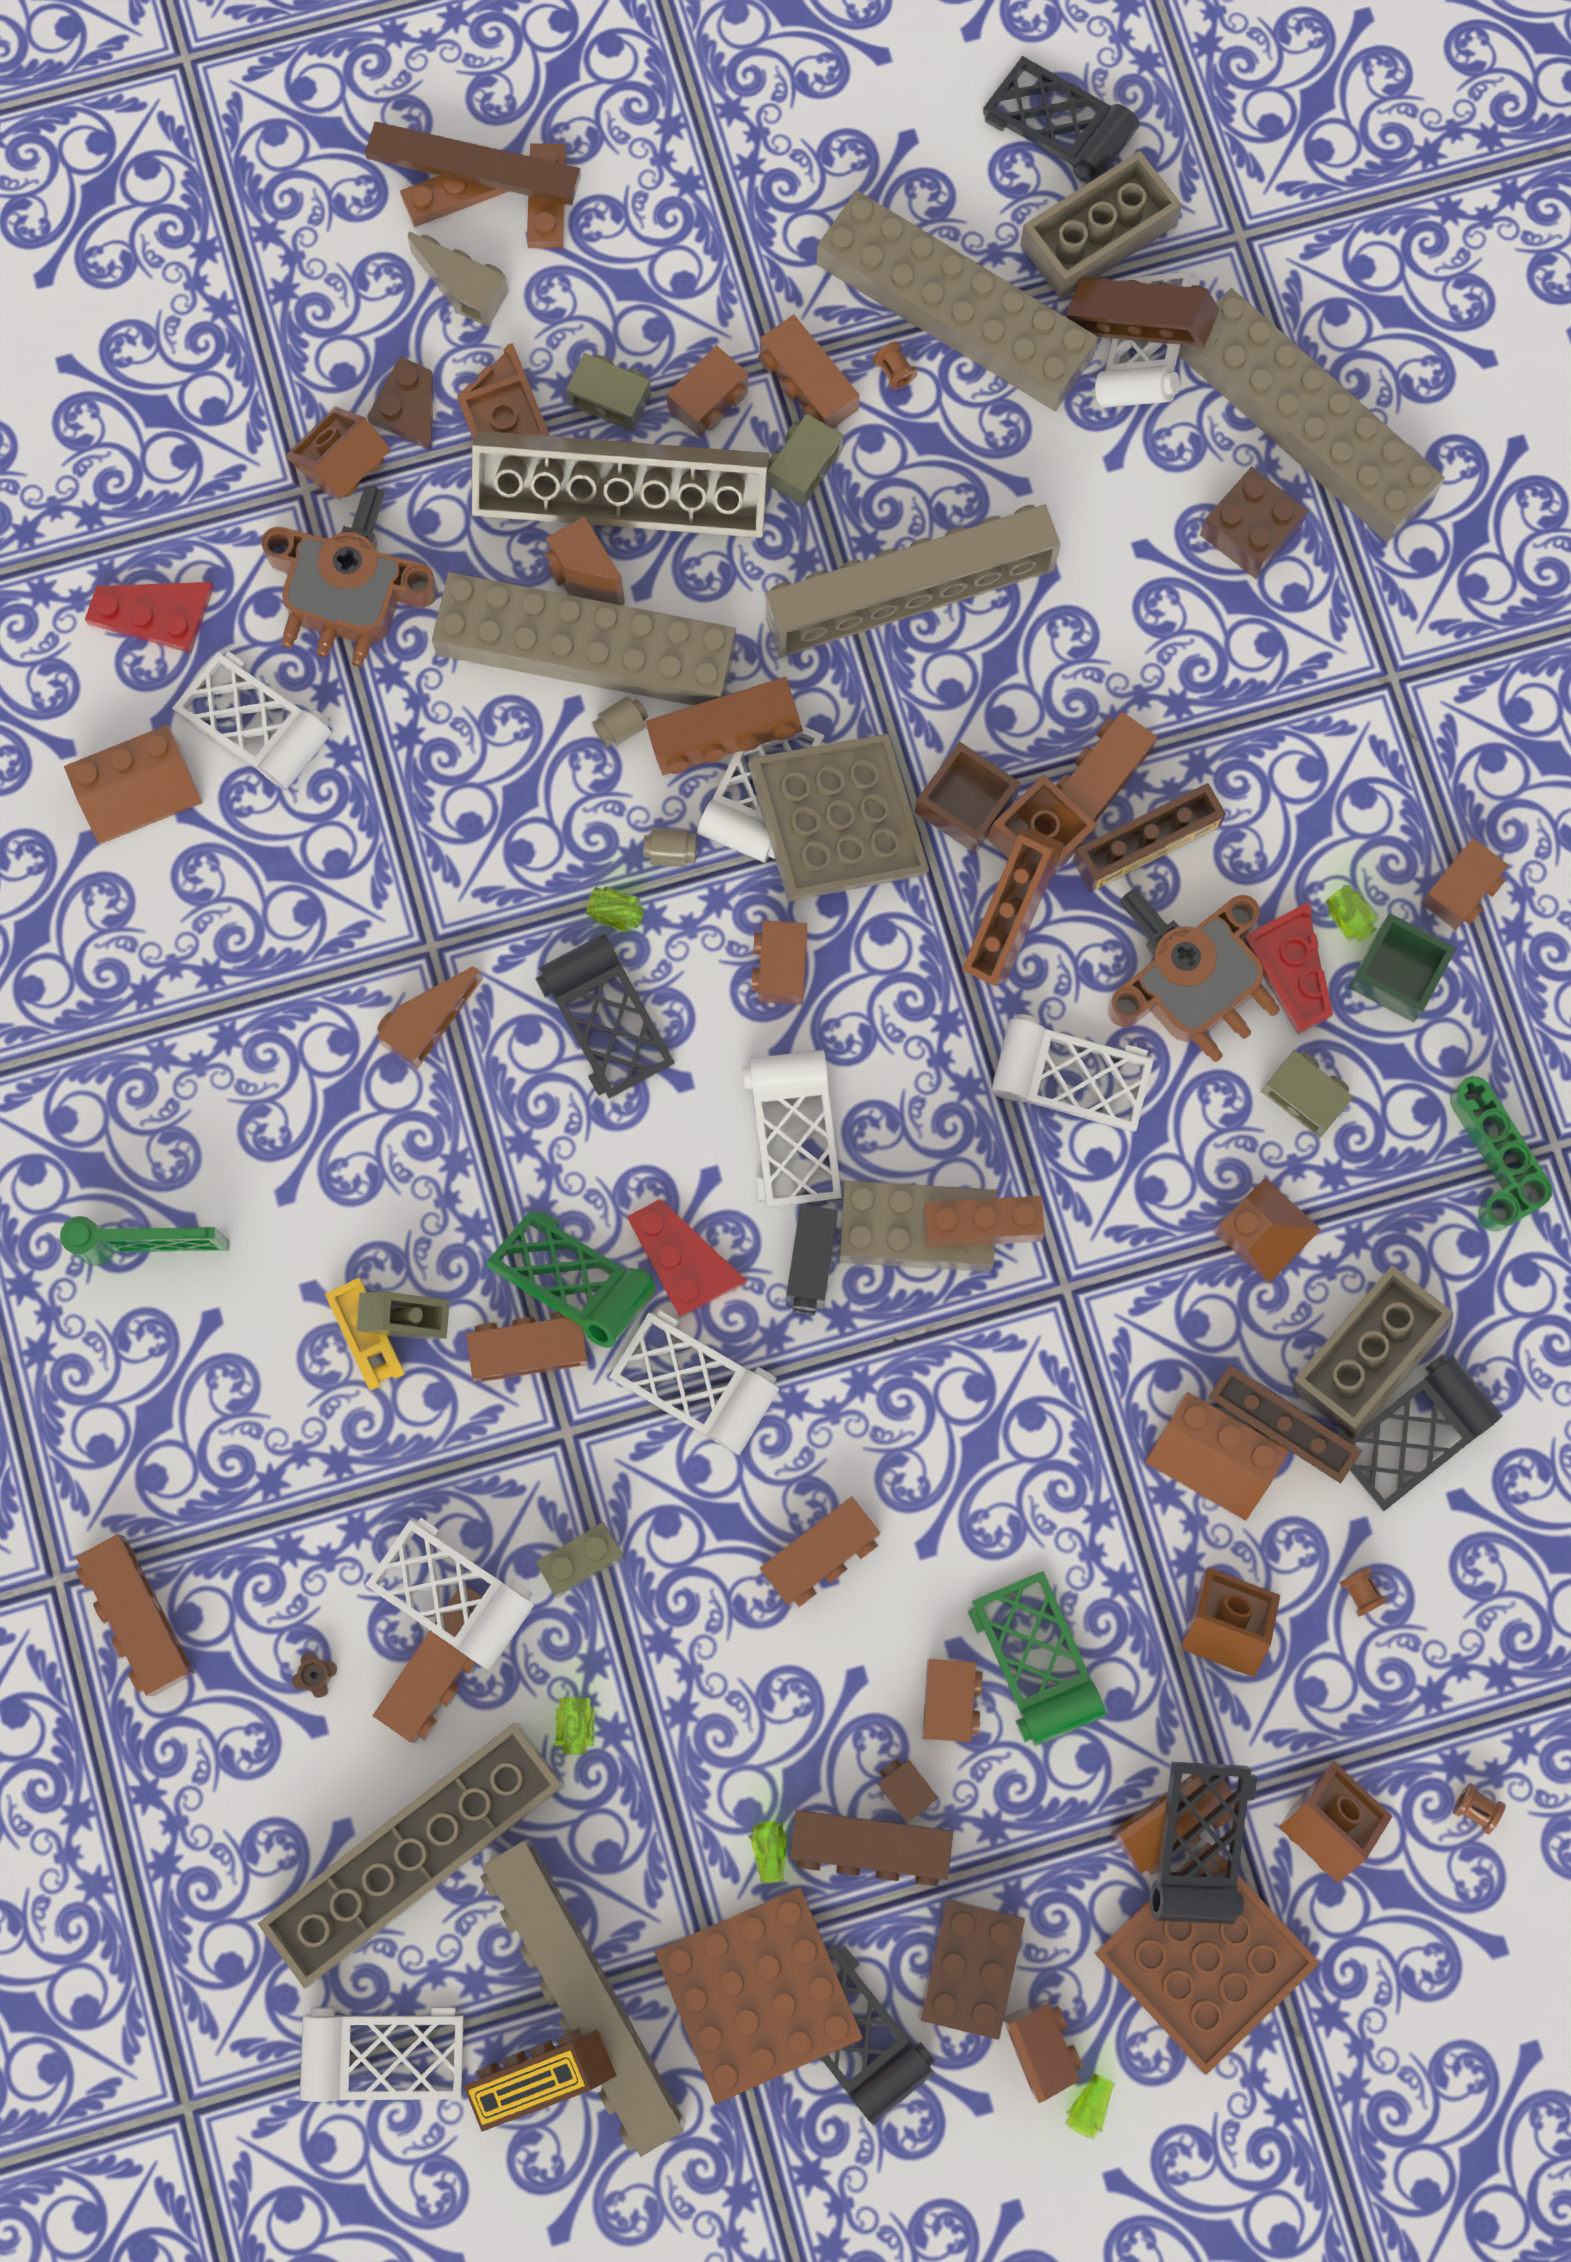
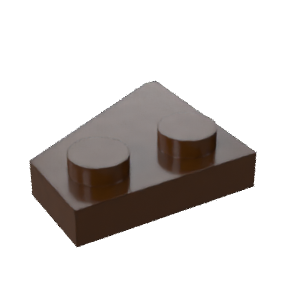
M400 356L367 415L369 423L431 450L433 446L432 370Z

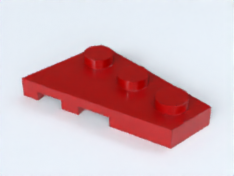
M212 582L96 586L85 621L88 625L192 653L214 586Z
M1309 902L1244 935L1242 939L1260 961L1263 967V976L1298 1035L1324 1022L1333 1015L1325 974L1322 971L1318 954L1319 946L1317 936L1313 930Z
M661 1199L627 1216L632 1229L680 1318L747 1283L743 1276Z

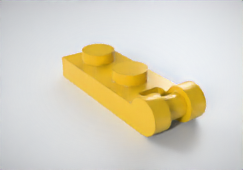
M359 1277L325 1293V1296L369 1390L372 1391L381 1386L380 1382L392 1376L394 1379L405 1375V1371L387 1335L357 1332L360 1293H367ZM382 1353L386 1363L373 1369L369 1359Z

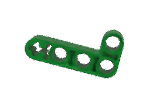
M1478 1076L1465 1078L1452 1091L1450 1104L1502 1190L1484 1201L1478 1210L1480 1224L1489 1231L1498 1232L1532 1214L1550 1201L1552 1185L1488 1082ZM1474 1092L1477 1098L1467 1101L1464 1095ZM1485 1108L1486 1111L1477 1118L1475 1113ZM1484 1121H1491L1497 1126V1137L1487 1135L1483 1129ZM1504 1153H1511L1517 1158L1518 1169H1511L1505 1165L1503 1161ZM1525 1185H1530L1537 1190L1539 1194L1537 1202H1532L1525 1197L1523 1192ZM1493 1203L1500 1204L1505 1208L1507 1213L1506 1220H1498L1493 1216L1491 1212Z

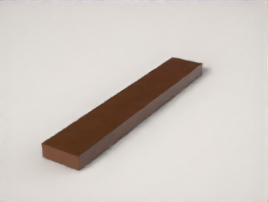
M376 121L374 122L365 150L366 159L571 206L581 177V168Z

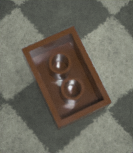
M944 1898L918 2016L920 2021L999 2040L1025 1918L1003 1911Z

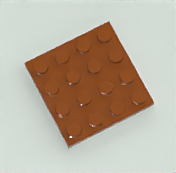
M1206 1843L1195 1855L1197 1857L1201 1856L1211 1847V1844ZM1219 1853L1204 1865L1210 1873L1226 1874L1227 1862ZM1192 1858L1189 1859L1177 1872H1182L1194 1860ZM1200 1868L1196 1873H1204V1872H1203V1871L1201 1870V1868ZM1239 1875L1237 1890L1243 1895L1244 1909L1242 1915L1237 1917L1235 1923L1155 1921L1151 1915L1149 1898L1094 1952L1100 1961L1205 2075L1231 2052L1320 1964Z
M801 1887L654 1951L715 2104L864 2039Z

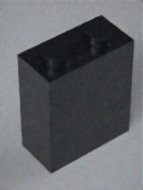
M800 1204L786 1293V1306L793 1307V1313L815 1316L816 1310L824 1312L837 1226L838 1210Z

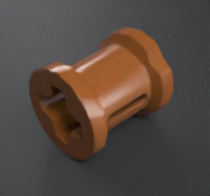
M897 341L882 347L872 358L875 366H880L890 380L889 387L892 391L899 390L908 385L916 378L918 372L915 366L909 365L901 353L902 346Z
M1369 1566L1339 1582L1342 1588H1347L1358 1608L1356 1610L1358 1617L1389 1601L1386 1595H1381L1370 1576L1372 1570Z
M1469 1783L1459 1795L1453 1808V1814L1456 1816H1466L1482 1826L1484 1833L1490 1834L1499 1823L1506 1804L1501 1801H1492L1477 1792L1474 1784Z

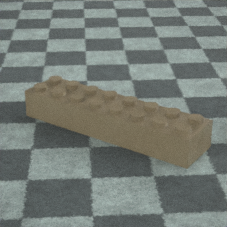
M858 190L855 191L817 245V266L1055 412L1095 355L1098 342L1096 335Z
M1231 287L1216 302L1220 310L1205 347L1180 345L1178 356L1388 543L1436 496L1445 477Z
M478 431L472 444V516L573 523L585 516L590 525L763 538L769 453Z
M1046 504L1038 507L1026 505L1016 510L1014 514L1003 518L991 516L981 521L979 525L968 529L956 527L949 530L943 537L933 540L922 538L913 542L910 547L898 551L896 549H887L878 553L875 558L867 561L852 560L843 564L840 569L829 573L817 571L808 575L805 580L791 584V582L779 583L773 586L770 591L765 592L766 621L779 658L1053 572L1061 543Z
M448 572L432 643L437 656L694 706L725 696L736 648V628Z
M514 1722L257 1924L305 1989L322 1978L565 1785L521 1726Z
M531 1838L522 1841L483 1864L482 1867L486 1873L480 1876L490 1896L493 1897L498 1894L505 1909L500 1911V1914L508 1930L511 1933L517 1930L524 1944L519 1949L530 1969L537 1966L544 1980L539 1983V1986L550 2005L557 2003L563 2016L559 2019V2023L564 2033L566 2034L579 2028L581 2035L598 2029L617 2075L603 2083L598 2094L607 2112L610 2115L616 2112L621 2120V2128L618 2131L628 2150L631 2152L636 2149L640 2157L682 2133L686 2123L684 2117Z

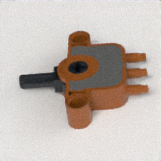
M366 486L363 489L352 527L343 526L341 533L333 535L329 539L284 527L270 528L262 536L261 545L268 563L272 568L288 573L282 598L289 616L283 632L282 646L286 648L293 647L300 627L321 632L316 653L318 656L325 658L333 646L335 636L356 641L352 664L361 667L363 666L364 659L367 658L370 645L380 641L389 631L398 602L421 608L430 606L435 602L438 596V589L433 572L428 566L379 553L375 550L378 542L375 534H373V530L384 499V492L375 486ZM278 545H288L287 550L283 553L277 554L272 552ZM418 581L428 583L427 587L423 590L411 589L413 584Z
M1136 889L1129 891L1120 900L1121 906L1150 938L1146 947L1153 956L1151 963L1114 993L1108 1007V1016L1114 1024L1120 1027H1130L1149 1012H1152L1173 1037L1184 1042L1194 1041L1206 1056H1209L1213 1062H1217L1223 1057V1054L1218 1049V1045L1207 1034L1211 1029L1225 1020L1242 1039L1250 1036L1251 1030L1236 1009L1251 997L1270 1016H1274L1280 1011L1279 1006L1275 1003V999L1261 984L1263 967L1260 961L1241 940L1244 935L1253 929L1260 915L1259 905L1251 896L1238 895L1232 898L1196 928L1189 926L1180 927L1174 920L1167 925ZM1235 909L1244 910L1249 916V921L1244 923L1236 921L1232 916V911ZM1188 957L1191 960L1189 965L1184 963L1180 966L1177 963L1178 958L1184 959ZM1125 999L1131 1001L1136 1007V1012L1132 1014L1121 1012L1117 1002Z

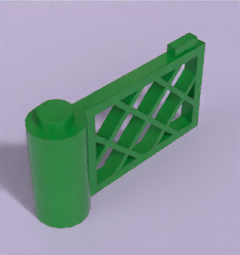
M530 1210L487 1260L486 1267L581 1326L587 1337L595 1344L605 1348L612 1347L655 1294L656 1287L653 1278L643 1269L628 1268L625 1270L559 1229V1222L541 1210L538 1214ZM530 1226H533L544 1233L546 1241L526 1243L524 1233ZM569 1249L576 1253L577 1261L558 1263L555 1250ZM548 1251L551 1264L531 1266L529 1252ZM522 1253L525 1266L511 1268L501 1262L505 1255ZM600 1268L610 1276L606 1281L590 1283L587 1269ZM580 1270L583 1284L563 1286L560 1272ZM553 1273L556 1286L543 1288L535 1283L534 1275ZM585 1293L587 1304L579 1311L567 1303L565 1295Z
M77 1216L66 1221L60 1232V1240L63 1247L86 1264L92 1266L103 1265L110 1260L113 1253L228 1251L229 1239L216 1227L103 1229L89 1218Z
M1044 1571L972 1601L975 1609L968 1611V1614L977 1634L985 1631L1020 1712L1021 1718L1015 1720L1024 1743L1031 1740L1036 1747L1107 1716L1100 1694L1091 1680ZM1036 1583L1040 1584L1045 1595L1040 1611L1019 1603L1023 1590ZM1018 1592L1015 1601L1006 1598V1596ZM996 1600L1012 1606L1005 1626L990 1621L983 1606ZM1047 1604H1049L1053 1616L1044 1613ZM1016 1608L1038 1616L1030 1637L1009 1629ZM1042 1618L1057 1624L1060 1629L1061 1636L1056 1647L1034 1639ZM993 1628L1002 1631L999 1642ZM1006 1633L1028 1642L1021 1662L1004 1656L1001 1646ZM1063 1640L1065 1641L1069 1652L1060 1649ZM1032 1644L1054 1652L1046 1673L1024 1664ZM1057 1655L1073 1660L1079 1675L1067 1681L1050 1675ZM1008 1664L1018 1668L1015 1677H1013ZM1022 1670L1044 1678L1039 1693L1023 1699L1017 1686ZM1048 1680L1057 1683V1685L1044 1690Z

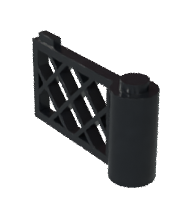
M1024 56L1020 58L983 107L986 123L1002 132L1005 128H1008L1071 164L1074 175L1085 183H1089L1107 172L1140 126L1136 115L1127 107L1120 104L1109 105ZM1025 70L1037 77L1038 84L1019 88L1017 79ZM1060 90L1066 94L1067 101L1048 105L1045 92ZM1041 94L1043 106L1023 110L1021 97ZM1016 98L1019 111L1003 113L996 109L1001 101ZM1088 106L1097 111L1092 119L1077 122L1075 109ZM1070 110L1072 123L1052 125L1050 114ZM1045 115L1047 128L1033 130L1027 126V118ZM1075 132L1076 141L1068 150L1056 143L1055 135Z
M604 933L538 968L540 975L535 978L536 983L545 998L552 995L594 1071V1073L588 1075V1078L598 1096L605 1093L608 1099H611L675 1065L674 1060L624 971L615 950ZM619 977L625 988L621 1004L600 998L604 984ZM598 988L596 996L587 994L590 991ZM628 996L630 997L635 1008L626 1005ZM579 997L594 1001L589 1021L573 1017L566 1004ZM599 1003L620 1009L614 1029L593 1023ZM624 1011L640 1015L643 1025L639 1036L618 1030ZM577 1024L586 1026L584 1036ZM591 1028L612 1034L606 1054L591 1050L587 1044ZM646 1028L653 1040L643 1038ZM616 1035L637 1041L632 1062L611 1056ZM644 1043L657 1047L664 1061L652 1067L636 1063L641 1044ZM595 1057L604 1059L602 1069ZM609 1061L630 1067L626 1081L611 1088L605 1077ZM634 1068L643 1071L632 1077Z
M1441 1354L1427 1365L1425 1370L1429 1374L1371 1420L1355 1439L1346 1432L1341 1434V1436L1353 1444L1357 1442L1373 1444L1371 1466L1356 1465L1354 1463L1350 1472L1382 1511L1387 1510L1503 1417V1414L1454 1355L1446 1359ZM1421 1391L1432 1402L1431 1418L1409 1416L1410 1400ZM1404 1405V1415L1393 1414ZM1437 1409L1446 1420L1436 1419ZM1387 1418L1403 1420L1401 1442L1379 1440L1380 1424ZM1408 1421L1430 1423L1428 1446L1407 1443ZM1436 1424L1451 1425L1461 1439L1450 1448L1434 1446ZM1375 1429L1374 1439L1363 1438ZM1378 1445L1401 1447L1398 1470L1377 1467ZM1406 1448L1428 1450L1427 1466L1420 1472L1404 1470ZM1433 1451L1444 1452L1433 1461ZM1361 1470L1371 1471L1370 1481ZM1376 1472L1398 1474L1397 1491L1385 1500L1375 1489ZM1403 1475L1414 1476L1403 1485Z
M1188 1762L1171 1763L1157 1880L1153 1882L1150 1891V1911L1155 1921L1233 1924L1237 1917L1242 1915L1244 1898L1242 1893L1237 1890V1879L1248 1800H1255L1257 1776L1251 1774L1252 1769L1244 1765ZM1182 1774H1197L1204 1784L1186 1798L1180 1791ZM1205 1775L1213 1776L1210 1779H1207ZM1226 1776H1238L1237 1790L1224 1800L1214 1787ZM1211 1791L1221 1804L1205 1818H1202L1193 1805ZM1179 1797H1180V1799H1181L1183 1802L1178 1805V1803H1179ZM1189 1809L1199 1823L1181 1837L1175 1830L1176 1820ZM1227 1811L1233 1818L1232 1829L1219 1839L1209 1826ZM1206 1830L1216 1843L1201 1856L1197 1857L1188 1844ZM1174 1836L1178 1840L1175 1844H1173ZM1184 1848L1194 1862L1182 1872H1170L1171 1859ZM1222 1850L1228 1857L1226 1874L1210 1873L1204 1865ZM1201 1868V1870H1202L1204 1873H1196V1872Z
M833 1944L827 1951L830 1958L833 1956L843 1969L842 1988L845 1994L846 1992L862 1993L868 2000L867 2019L855 2018L859 2023H866L864 2048L846 2046L835 2051L834 2061L829 2055L821 2057V2060L846 2090L867 2120L874 2126L935 2074L931 2065L936 2060L922 2042L916 2046L912 2044L854 1970L860 1964L847 1947L843 1946L838 1950ZM847 1975L857 1988L846 1987ZM872 2007L883 2020L871 2019ZM871 2024L888 2026L898 2040L886 2050L869 2049ZM840 2050L863 2053L862 2071L850 2081L839 2069ZM868 2053L880 2054L867 2066Z

